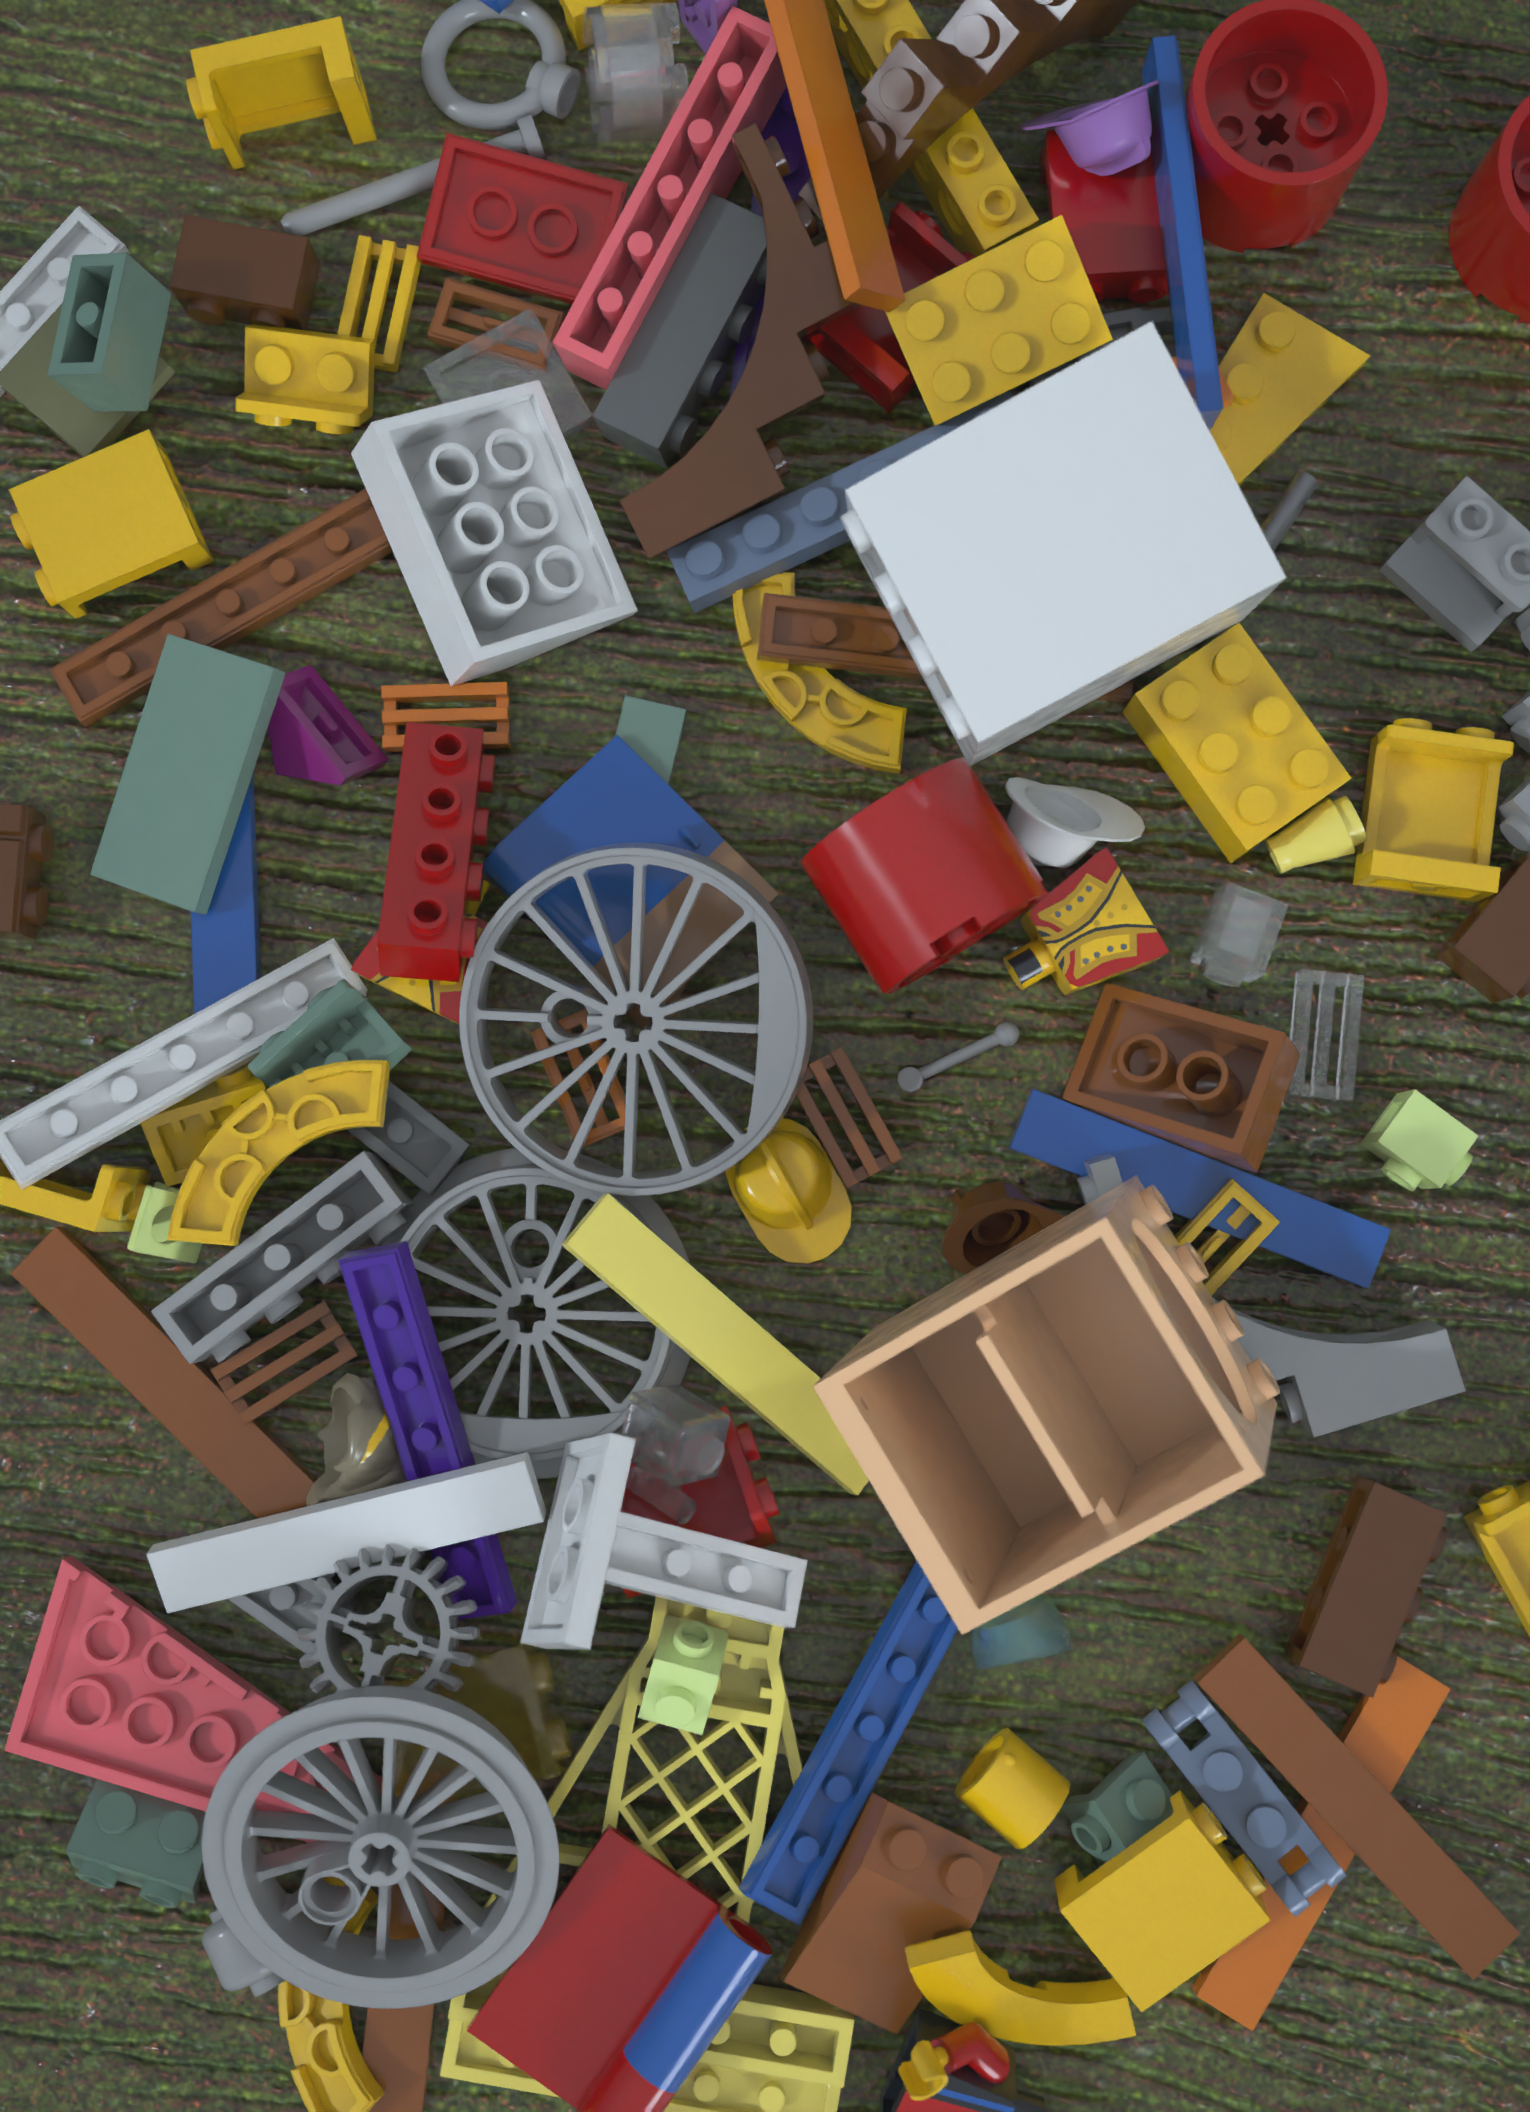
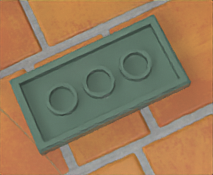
M167 634L90 875L194 913L207 915L285 672Z

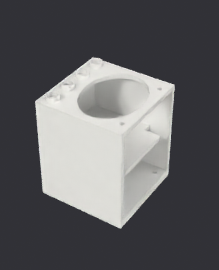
M1152 321L846 489L848 512L840 516L859 558L970 766L1237 624L1286 578Z

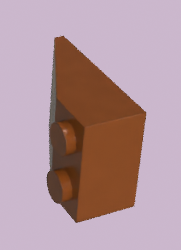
M1106 983L1062 1100L1208 1158L1257 1173L1300 1058V1053L1285 1032Z
M871 1791L812 1901L779 1978L789 1985L898 2034L924 1996L909 1970L905 1947L969 1931L976 1921L1002 1856Z

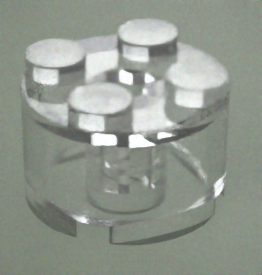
M662 1L585 6L583 15V45L594 44V48H589L588 52L589 66H585L586 88L592 128L594 133H598V143L662 138L688 89V76L685 64H674L673 44H678L680 41L679 12L675 2L663 3Z

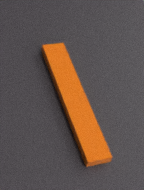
M764 0L843 297L845 300L890 313L906 300L824 0Z
M1397 1656V1662L1389 1680L1383 1685L1378 1684L1373 1698L1362 1694L1338 1738L1381 1785L1391 1793L1451 1689ZM1302 1798L1296 1810L1343 1870L1346 1871L1355 1853L1314 1808ZM1297 1845L1278 1861L1291 1876L1306 1864L1309 1859ZM1261 1874L1268 1887L1267 1890L1261 1893L1271 1921L1206 1966L1192 1987L1195 1995L1253 2031L1337 1885L1331 1888L1326 1883L1308 1898L1311 1905L1295 1917Z

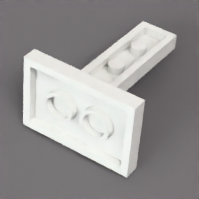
M610 1432L566 1443L520 1643L545 1649H590L604 1583L782 1628H795L807 1560L620 1512L636 1439Z

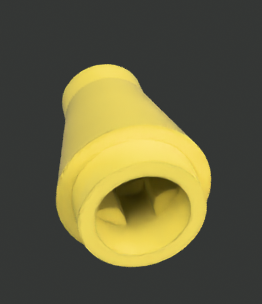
M1344 795L1334 801L1326 797L1281 832L1266 839L1265 843L1276 868L1282 874L1293 868L1354 854V847L1367 841V837L1354 806L1348 797Z

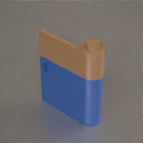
M618 735L504 838L484 861V874L510 898L536 874L578 852L618 843H656L689 850L722 864L751 884L769 903H772L779 894ZM627 863L593 868L588 871V877L630 988L634 866ZM650 864L647 866L642 988L646 985L693 882V877L687 873ZM571 877L542 895L536 901V904L616 990L574 877ZM704 883L655 989L656 993H659L744 915L743 909L736 902L712 885ZM733 939L665 1000V1003L669 1004L682 999L680 996L687 988L688 983ZM635 1003L633 1009L626 1013L641 1030L653 1024L652 1017L641 1015L640 1004ZM682 1010L669 1014V1017H677Z

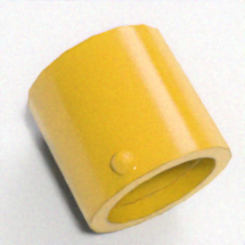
M1005 1728L996 1733L971 1760L957 1784L955 1795L1016 1849H1023L1039 1837L1053 1821L1067 1798L1071 1783L1013 1731Z

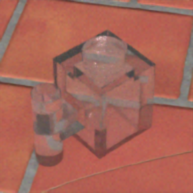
M678 1384L631 1392L621 1435L636 1439L631 1462L636 1464V1466L629 1470L626 1488L680 1524L687 1523L694 1516L697 1506L693 1499L680 1492L681 1485L717 1477L719 1466L724 1456V1445L731 1416Z

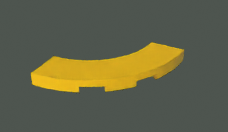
M782 572L766 578L748 589L743 590L742 588L732 594L739 642L754 678L774 708L796 730L826 751L851 763L874 770L899 774L901 770L907 708L888 705L868 698L848 687L839 679H835L825 668L757 660L764 593L795 596V573Z
M354 1060L304 1070L303 1073L285 1079L267 1090L263 1089L243 1103L221 1123L222 1127L207 1143L199 1158L194 1159L180 1187L172 1211L167 1240L238 1246L246 1213L254 1196L266 1178L284 1159L309 1142L333 1132L360 1127H384L390 1062L387 1060Z
M322 1877L324 1881L333 1886L347 1885L337 1877ZM371 1887L356 1914L345 1924L343 1931L359 1935L369 1913L378 1903V1895ZM286 1980L279 1984V2022L281 2027H286L289 2048L295 2065L291 2069V2074L309 2112H369L385 2092L374 2079L359 2050L352 2028L349 2004L332 2001L309 1993Z
M971 1930L905 1947L909 1970L925 1998L953 2021L961 2025L968 2022L979 2023L994 2038L1033 2045L1066 2046L1101 2043L1136 2036L1127 1994L1114 1978L1076 1983L1040 1981L1034 1987L1025 1986L1010 1980L1008 1971L994 1963L981 1951L973 1938Z

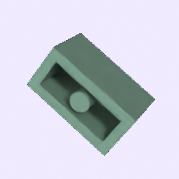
M128 253L73 255L47 375L94 412L148 411L172 293Z

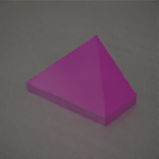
M312 665L285 674L268 725L276 775L341 786L384 767L389 759Z

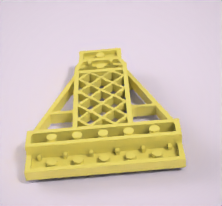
M656 1596L649 1634L547 1800L552 1817L555 1816L607 1728L613 1724L619 1726L620 1730L602 1833L609 1824L617 1829L619 1814L621 1813L639 1839L635 1843L675 1870L656 1842L685 1822L704 1851L676 1872L688 1879L712 1861L731 1888L730 1891L717 1899V1901L726 1908L736 1903L735 1914L749 1923L751 1906L755 1901L745 1896L738 1888L762 1845L776 1755L782 1753L787 1757L793 1786L803 1770L780 1661L784 1628ZM667 1615H673L724 1629L729 1634L719 1680L708 1714V1718L723 1721L699 1739L695 1733L678 1729L689 1746L660 1766L640 1737L658 1723L643 1720L635 1726L638 1706H641L664 1618ZM745 1724L765 1727L762 1748ZM732 1728H735L754 1757L725 1777L705 1748ZM632 1745L650 1771V1774L623 1793ZM696 1755L716 1784L692 1802L686 1804L667 1775ZM759 1768L752 1812L750 1814L732 1787ZM658 1783L677 1812L649 1832L629 1803ZM723 1794L743 1823L713 1843L695 1817V1814ZM747 1836L741 1878L739 1880L722 1856V1853ZM558 1843L559 1863L580 1866L592 1848ZM516 1854L507 1866L506 1871H515L518 1865ZM491 1893L483 1908H487L499 1895ZM507 1969L482 1986L451 1999L448 2019L450 2020L440 2077L559 2097L467 2032L469 2023ZM751 1984L664 2112H837L841 2088H844L855 2021L854 2014L809 1993Z

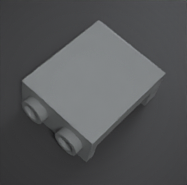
M1466 476L1378 571L1472 653L1512 612H1521L1530 604V531Z

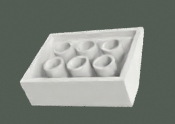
M540 380L373 421L351 453L450 686L507 669L630 617L638 611Z

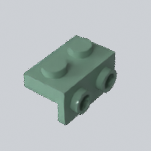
M342 979L333 987H328L319 992L309 1003L307 1011L285 1031H280L268 1038L260 1048L259 1055L248 1064V1069L256 1078L272 1087L287 1078L303 1073L304 1070L335 1062L387 1060L390 1062L391 1070L412 1048L361 992L346 979Z
M1141 1752L1129 1754L1089 1794L1070 1796L1061 1808L1072 1824L1071 1830L1076 1841L1084 1850L1092 1854L1101 1867L1173 1814L1169 1798L1173 1795L1146 1754Z
M96 1779L68 1843L66 1852L72 1865L79 1868L76 1876L87 1883L107 1889H113L117 1881L141 1888L140 1897L151 1903L168 1908H176L179 1900L196 1904L201 1892L199 1881L204 1871L202 1831L206 1812Z

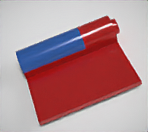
M609 1824L551 1906L537 1936L521 1956L508 1967L469 2023L467 2032L576 2108V2112H664L769 1960L773 1950L767 1940L749 1923Z

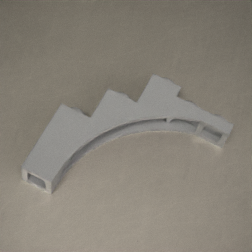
M1109 1153L1083 1160L1088 1175L1077 1178L1084 1205L1123 1183L1116 1159ZM1232 1308L1244 1330V1336L1238 1338L1251 1362L1261 1358L1276 1381L1283 1378L1286 1379V1384L1279 1385V1396L1286 1416L1290 1423L1299 1421L1300 1426L1313 1437L1466 1391L1446 1328L1429 1319L1377 1332L1357 1334L1315 1333L1275 1325L1253 1318Z

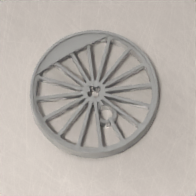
M618 843L587 849L550 865L527 881L499 908L481 934L474 949V957L470 958L465 973L459 1013L460 1039L467 1072L480 1103L503 1136L530 1161L562 1180L593 1191L626 1196L656 1195L682 1190L717 1176L749 1155L772 1133L791 1106L807 1068L813 1036V1003L807 971L794 938L775 909L751 884L722 864L689 850L656 843ZM627 863L634 866L630 988L588 877V871L593 868ZM650 864L687 873L693 877V882L646 985L642 988L647 866ZM571 877H574L616 990L536 904V901L542 895ZM704 883H708L736 902L743 909L744 915L659 993H656L655 989ZM525 912L598 992L587 986L572 985L500 950L508 934ZM750 922L756 923L759 972L669 1004L665 1003V1000L743 928ZM495 962L556 991L546 999L541 1010L486 1008L488 987ZM759 983V1022L669 1017V1014ZM563 999H574L586 1007L588 1011V1026L584 1032L571 1033L563 1029L559 1024L557 1008ZM635 1003L640 1004L641 1015L652 1017L653 1023L645 1027L639 1036L634 1035L632 1024L622 1022V1015L633 1009ZM486 1019L541 1022L544 1033L555 1045L495 1066L488 1041ZM667 1029L758 1034L756 1070L745 1067ZM602 1038L607 1039L524 1116L516 1107L500 1080L499 1075ZM664 1043L754 1085L747 1130H743ZM615 1047L616 1050L573 1144L569 1152H567L541 1134L531 1123ZM627 1053L624 1161L622 1170L589 1162L580 1158L579 1155ZM654 1053L734 1139L733 1142L712 1155L695 1162L693 1161ZM640 1056L681 1166L654 1171H636Z

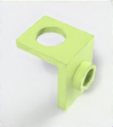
M157 1181L153 1187L146 1186L127 1246L129 1250L194 1264L197 1263L202 1243L167 1240L171 1215L180 1188L175 1186L166 1187L165 1183Z

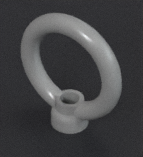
M461 0L448 8L434 22L425 38L421 53V74L430 98L449 118L471 128L483 130L510 128L518 125L516 119L530 114L533 118L542 110L559 119H563L572 110L579 93L580 72L578 69L566 64V47L560 29L549 13L531 0H514L500 14L480 0ZM501 18L518 22L535 35L542 51V61H537L532 67L527 79L526 90L511 100L494 104L475 102L459 94L450 84L445 70L448 49L458 34L472 24L487 19Z

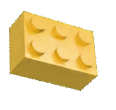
M1062 215L904 293L906 301L890 313L885 312L935 426L1113 340Z
M1237 623L1135 693L1122 711L1230 864L1352 779L1240 623Z

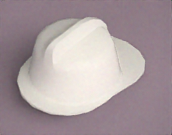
M1020 777L1009 778L1005 784V789L1013 800L1007 824L1032 863L1038 866L1071 867L1097 841L1130 842L1140 838L1145 828L1142 818L1131 807L1097 791L1078 787L1042 784Z

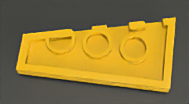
M1263 293L1219 365L1234 397L1232 405L1222 409L1214 425L1209 430L1238 486L1264 460H1267L1301 424L1320 409L1336 390L1355 375L1370 357L1369 354Z

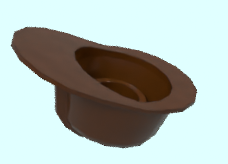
M1005 1181L984 1183L970 1191L958 1189L952 1196L953 1213L951 1224L948 1226L942 1239L943 1257L953 1269L967 1274L1064 1218L1066 1215L1036 1204L1022 1188Z

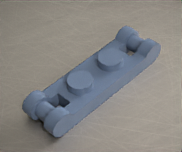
M1191 1679L1177 1691L1180 1695L1179 1699L1162 1712L1156 1707L1141 1720L1265 1877L1282 1902L1297 1917L1311 1905L1308 1900L1311 1895L1326 1883L1333 1888L1348 1875L1198 1685ZM1198 1718L1208 1733L1191 1747H1188L1179 1733ZM1298 1845L1309 1861L1290 1876L1278 1860Z

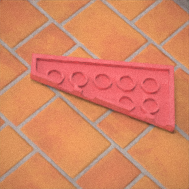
M70 1555L61 1561L4 1751L206 1812L216 1783L238 1751L264 1728L291 1714V1712ZM330 1743L318 1747L355 1783L339 1746ZM296 1759L279 1770L327 1791ZM373 1772L382 1793L383 1778ZM396 1788V1796L399 1797L401 1791ZM263 1791L257 1796L256 1808L258 1810L313 1814ZM298 1839L307 1843L316 1841L310 1839Z

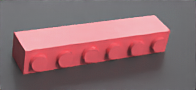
M734 6L729 10L552 342L568 372L605 390L607 389L710 194L713 193L727 199L742 170L733 150L732 135L754 123L757 124L760 133H762L787 86L770 23Z

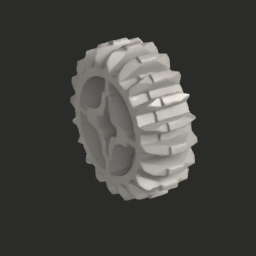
M389 1544L382 1551L381 1563H372L370 1552L365 1548L360 1549L357 1555L359 1570L356 1568L350 1569L348 1563L343 1559L336 1561L334 1564L335 1571L342 1582L338 1585L329 1578L318 1577L314 1585L320 1593L327 1597L325 1603L305 1601L302 1606V1612L306 1615L318 1617L317 1627L302 1628L297 1631L298 1640L304 1642L316 1640L317 1652L305 1654L300 1658L301 1667L310 1668L322 1665L324 1673L316 1677L310 1684L312 1691L319 1693L333 1685L338 1688L335 1693L359 1687L382 1686L385 1675L392 1673L397 1660L404 1654L423 1656L433 1660L422 1677L408 1686V1688L420 1689L441 1695L436 1688L440 1683L450 1691H459L464 1683L458 1675L449 1670L452 1663L470 1667L474 1665L476 1657L470 1652L458 1650L459 1639L473 1640L480 1637V1629L478 1627H460L458 1617L476 1611V1602L474 1600H464L454 1604L451 1598L466 1585L465 1579L457 1575L441 1584L439 1579L446 1571L448 1565L446 1559L436 1557L423 1570L421 1568L425 1559V1551L418 1552L417 1549L412 1548L406 1554L404 1562L401 1563V1557L394 1558L395 1551ZM397 1576L392 1593H386L383 1603L373 1613L367 1614L346 1609L351 1599L366 1585L378 1579ZM416 1586L420 1587L428 1595L435 1606L440 1623V1639L434 1638L433 1635L420 1630L415 1623L413 1613L417 1599L413 1597ZM393 1617H396L394 1629L403 1633L402 1637L416 1641L418 1645L414 1643L388 1645L385 1650H382L384 1639L376 1635L375 1630L363 1627L361 1623L365 1625L390 1623ZM339 1629L357 1638L362 1645L364 1653L360 1668L364 1672L362 1681L350 1671L343 1659L339 1643Z

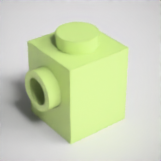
M1415 1089L1397 1093L1360 1144L1386 1162L1381 1170L1390 1179L1402 1187L1414 1191L1417 1186L1421 1189L1442 1188L1444 1183L1448 1186L1453 1185L1470 1166L1473 1155L1468 1153V1150L1479 1136Z

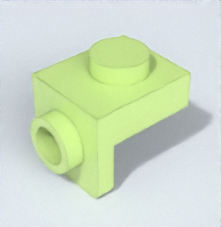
M673 1615L665 1616L638 1718L703 1735L721 1672L729 1636L728 1632L721 1628L706 1625L700 1621L688 1620Z

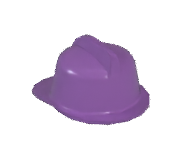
M1153 81L1119 97L1079 104L1035 117L1021 123L1019 130L1026 131L1053 127L1072 160L1079 168H1084L1087 172L1099 176L1113 175L1146 160L1150 155V137L1153 127L1148 89L1159 84V81Z

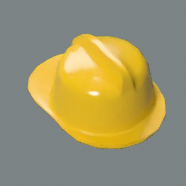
M782 1118L772 1133L755 1150L728 1168L725 1174L734 1198L756 1237L771 1254L787 1262L809 1264L827 1258L842 1245L851 1226L852 1206L846 1188L820 1142L807 1127L791 1119Z

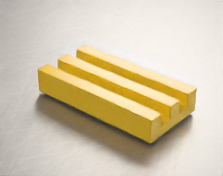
M359 235L337 335L356 337L372 261L376 260L378 265L362 338L375 339L376 347L393 264L402 265L384 353H375L374 364L375 369L397 373L421 266L417 259L419 246L407 244V248L403 249L398 248L393 241L383 240L382 244L373 243L371 237Z
M1232 1178L1224 1184L1193 1220H1189L1174 1236L1180 1246L1187 1242L1191 1243L1233 1197L1241 1205L1226 1221L1232 1228L1236 1230L1250 1214L1260 1221L1244 1240H1240L1208 1274L1209 1277L1202 1281L1211 1296L1280 1223L1279 1220ZM1215 1230L1196 1251L1203 1263L1227 1240L1230 1234Z

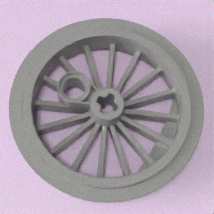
M516 1148L483 1154L457 1165L433 1196L421 1190L412 1199L415 1205L402 1214L407 1224L385 1240L382 1245L407 1241L415 1269L497 1306L496 1308L427 1306L430 1316L496 1318L493 1322L438 1342L440 1351L443 1352L497 1330L501 1331L450 1380L452 1390L454 1391L509 1339L508 1346L477 1414L460 1412V1416L476 1465L528 1452L536 1479L558 1477L566 1443L610 1432L636 1440L639 1439L656 1422L671 1402L684 1377L691 1356L657 1327L649 1359L644 1360L560 1322V1319L650 1321L638 1311L561 1309L562 1305L609 1288L603 1280H599L557 1297L556 1293L585 1267L578 1259L549 1286L563 1254L564 1247L561 1244L569 1236L584 1201L590 1199L596 1203L603 1194L607 1193L586 1189L562 1180L540 1168ZM579 1155L580 1158L589 1162L613 1168L589 1156ZM525 1185V1220L515 1223L504 1234L490 1193L502 1188ZM541 1185L555 1186L574 1193L575 1197L559 1232L550 1223L537 1220L538 1188ZM610 1194L690 1264L675 1228L652 1197L649 1195L626 1196ZM476 1198L480 1200L511 1286L448 1220V1217ZM438 1227L443 1230L502 1295L418 1258ZM530 1229L540 1231L545 1235L549 1243L548 1257L537 1267L524 1265L517 1258L515 1252V1244L518 1237ZM527 1294L534 1296L535 1306L545 1308L546 1311L544 1319L534 1322L533 1331L526 1329L524 1319L514 1317V1307L525 1304ZM554 1331L640 1369L642 1375L630 1394L623 1401H618L561 1341ZM545 1341L610 1409V1412L573 1417ZM521 1345L519 1418L489 1416L488 1414L515 1354ZM533 1345L560 1417L530 1418Z
M367 1686L340 1691L313 1701L267 1726L238 1751L221 1774L210 1797L203 1823L202 1858L206 1881L221 1917L236 1939L261 1964L287 1982L317 1996L354 2006L383 2009L419 2007L446 2001L482 1986L507 1969L532 1943L547 1918L557 1887L559 1845L556 1827L548 1803L519 1753L495 1726L473 1710L444 1696L415 1688ZM359 1738H384L382 1793ZM398 1740L425 1746L400 1796L397 1797ZM338 1741L355 1783L318 1747ZM437 1752L460 1763L412 1801ZM296 1759L327 1791L279 1770ZM474 1777L488 1790L485 1793L439 1805ZM263 1791L313 1814L258 1810L256 1808L257 1796ZM505 1812L511 1829L458 1824ZM257 1836L316 1841L266 1855L261 1852ZM462 1851L516 1854L518 1865L515 1871L508 1872ZM307 1867L301 1887L293 1894L286 1893L274 1878L275 1876ZM445 1872L499 1896L487 1908H481ZM322 1877H337L347 1885L333 1886L324 1881ZM419 1881L463 1924L446 1932L440 1931ZM399 1884L421 1938L393 1940L390 1937L392 1885ZM370 1886L379 1887L377 1939L343 1931L347 1921L358 1911Z

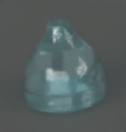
M1042 1593L971 1630V1650L977 1670L1007 1666L1072 1650L1071 1636L1069 1630L1065 1627L1060 1611Z

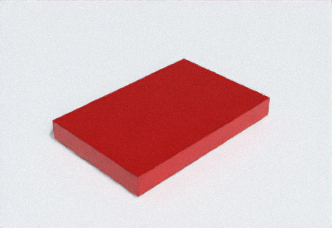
M446 132L417 252V259L419 263L573 305L625 207L629 191L628 183Z

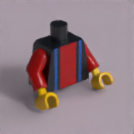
M919 2008L880 2093V2112H1045V2099L1041 2095L1017 2089L1015 2052L1009 2045L996 2040L979 2023L968 2022L960 2025Z

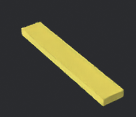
M609 1193L603 1194L561 1245L848 1493L859 1495L869 1479L813 1388V1385L821 1378Z

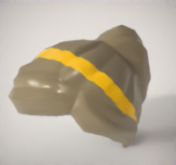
M347 1373L333 1385L330 1401L332 1407L331 1421L317 1432L318 1438L324 1443L325 1473L312 1484L306 1496V1507L408 1482L379 1389L376 1388L371 1378Z

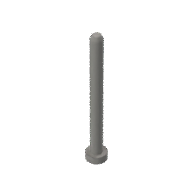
M531 114L516 119L519 127L518 130L482 142L525 155L528 154L539 159H546ZM440 158L288 212L281 219L284 231L287 234L303 236L433 189Z

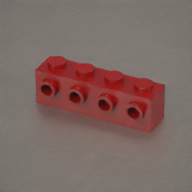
M406 722L377 939L380 976L460 982L462 958L474 957L478 921L477 919L467 918L469 901L481 902L484 863L473 862L475 846L487 847L490 809L480 808L481 793H493L495 778V755L484 754V729Z

